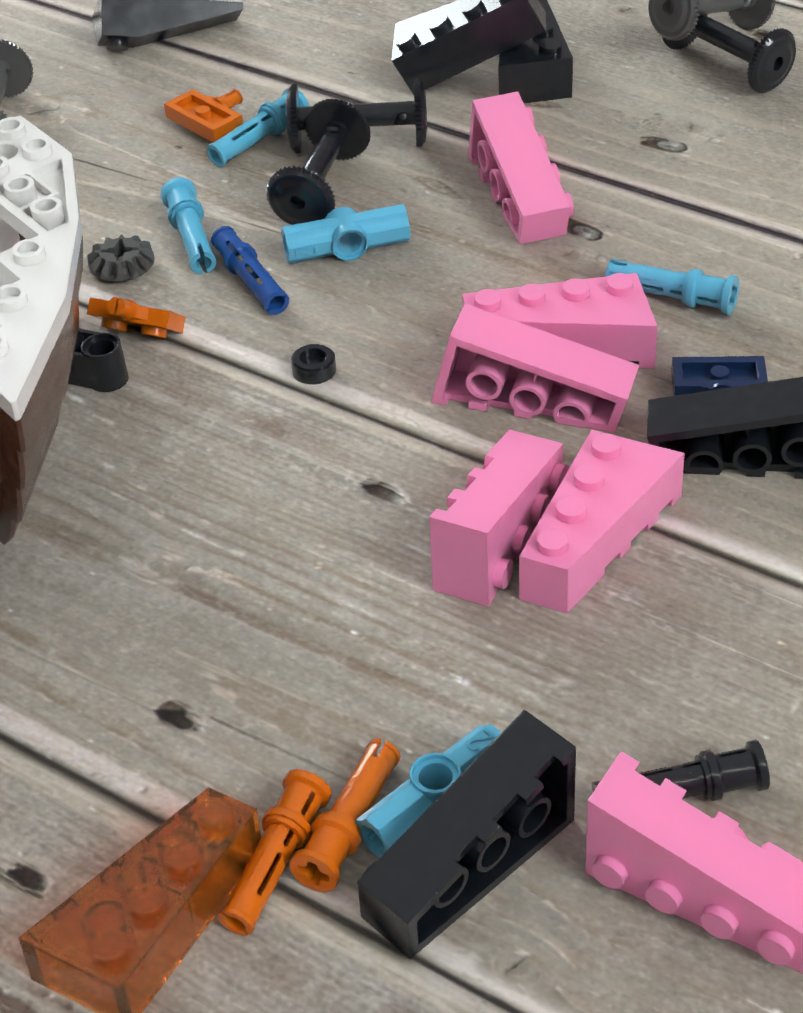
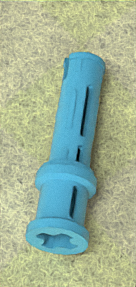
M287 89L283 91L282 97L262 104L256 116L236 127L214 143L209 144L206 151L212 163L222 167L225 163L249 149L269 134H282L287 127ZM298 90L300 107L309 106L306 97Z
M184 177L170 179L163 185L160 195L163 204L168 208L167 216L169 222L180 232L190 261L191 270L197 274H203L200 263H203L206 272L209 273L215 268L217 260L211 250L201 222L204 217V210L201 203L196 199L197 191L194 183Z
M611 259L605 273V277L616 273H637L645 293L681 299L683 304L691 308H695L698 304L719 308L722 314L731 315L739 294L740 284L738 276L730 275L727 279L704 275L701 269L689 270L688 273Z

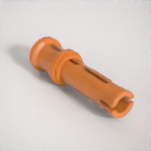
M372 739L367 744L364 754L330 811L319 814L314 819L311 825L312 836L304 849L294 853L289 864L291 873L304 886L314 891L330 892L338 885L341 877L340 867L348 855H352L357 851L361 843V832L356 824V819L373 806L391 772L400 761V752L391 742L386 740L379 755H377L376 752L381 745V739Z
M301 769L290 770L283 779L282 786L284 791L276 806L270 807L265 812L262 818L264 834L249 862L244 867L243 873L224 908L218 914L219 922L229 931L242 936L253 933L255 924L274 888L277 886L279 878L294 850L306 845L312 836L310 825L318 810L327 806L332 796L329 785L314 773Z

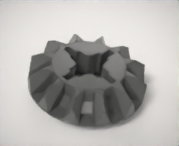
M122 234L116 239L106 237L104 244L97 243L93 245L92 252L87 255L91 273L107 281H127L137 278L146 273L152 267L155 260L150 242L141 241L139 236L135 235L125 238ZM119 256H122L121 260L117 261V258Z

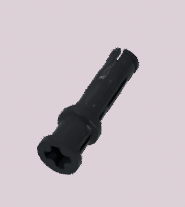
M756 739L747 741L745 748L714 754L710 749L704 750L699 755H696L692 762L639 773L661 786L665 778L687 791L683 799L703 795L706 800L716 801L721 800L723 793L749 787H755L758 791L769 789L770 786L766 756L761 744ZM600 781L592 782L593 792L600 783Z

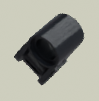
M79 328L68 384L91 388L98 392H111L122 388L127 383L129 376L120 338L112 333H100Z

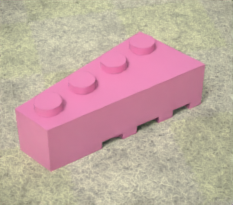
M519 92L472 100L468 158L472 164L480 163L481 168H478V175L483 183L490 181L491 197L496 204L502 203L503 217L519 244L567 235L569 217H572L574 214L573 201L569 192L564 193L561 187L560 173L556 163H551L547 156V145L542 134L538 135L535 130L534 116L529 106L525 107Z
M616 273L611 276L589 279L574 278L564 282L539 285L526 284L522 287L497 290L483 289L478 292L462 294V307L466 303L627 361H639V368L655 369L657 324L637 273Z
M465 303L450 334L431 403L447 405L449 400L467 402L468 409L487 412L489 406L514 410V416L531 419L533 415L541 414L553 416L555 422L559 424L615 433L639 365Z
M509 429L485 455L483 469L474 467L467 475L465 491L455 488L447 497L446 505L450 506L447 511L436 509L429 516L433 591L489 607L499 588H507L512 577L514 562L521 554L532 531L569 470L568 465L563 464V443Z
M591 430L519 555V600L568 613L605 575V567L614 558L621 559L631 549V541L643 529L648 531L659 520V512L667 504L673 506L681 498L685 453L619 437L610 433Z
M621 751L588 799L585 874L594 877L599 883L608 888L620 889L648 902L653 908L662 913L675 914L699 925L716 938L729 939L749 948L775 965H786L803 973V862L771 842H767L761 847L750 842L743 830L738 827L739 822L720 811L715 818H711L682 800L687 792L686 790L666 778L661 786L657 785L635 771L640 763L639 761Z

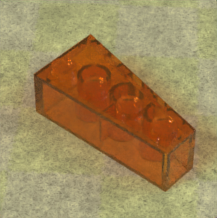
M209 787L18 938L31 980L95 1013H143L230 897L243 873L244 867L249 862L261 839L257 808Z

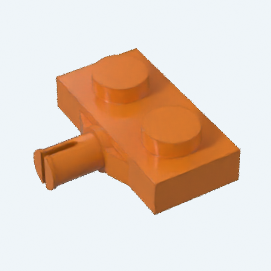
M191 89L164 104L167 118L213 143L243 124L242 115L230 109L243 102L241 93L236 89H232L221 97L206 96Z
M90 297L87 315L102 319L101 327L126 332L128 324L141 327L140 334L166 339L167 331L183 334L186 318L172 311L140 306L130 299H122L120 297H113L110 300Z

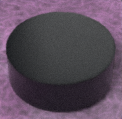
M309 344L300 347L291 356L293 377L304 384H321L330 380L336 373L334 352L320 344Z

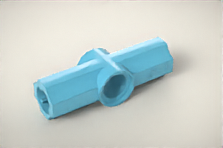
M404 204L358 213L348 207H339L329 212L325 219L284 226L281 230L288 264L332 255L344 261H352L360 258L368 248L409 241V238H411L410 224Z
M490 723L487 726L479 725L444 753H429L417 758L411 766L410 779L356 819L361 837L366 843L368 850L380 859L502 732Z

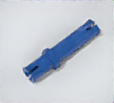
M221 226L216 229L211 237V243L224 257L226 268L232 274L240 277L268 314L277 315L287 308L290 298L258 261L256 250L249 243L243 242L232 227ZM240 255L243 258V260L240 261L237 258V256ZM247 266L253 270L252 273L246 269ZM259 278L262 284H258L256 279Z

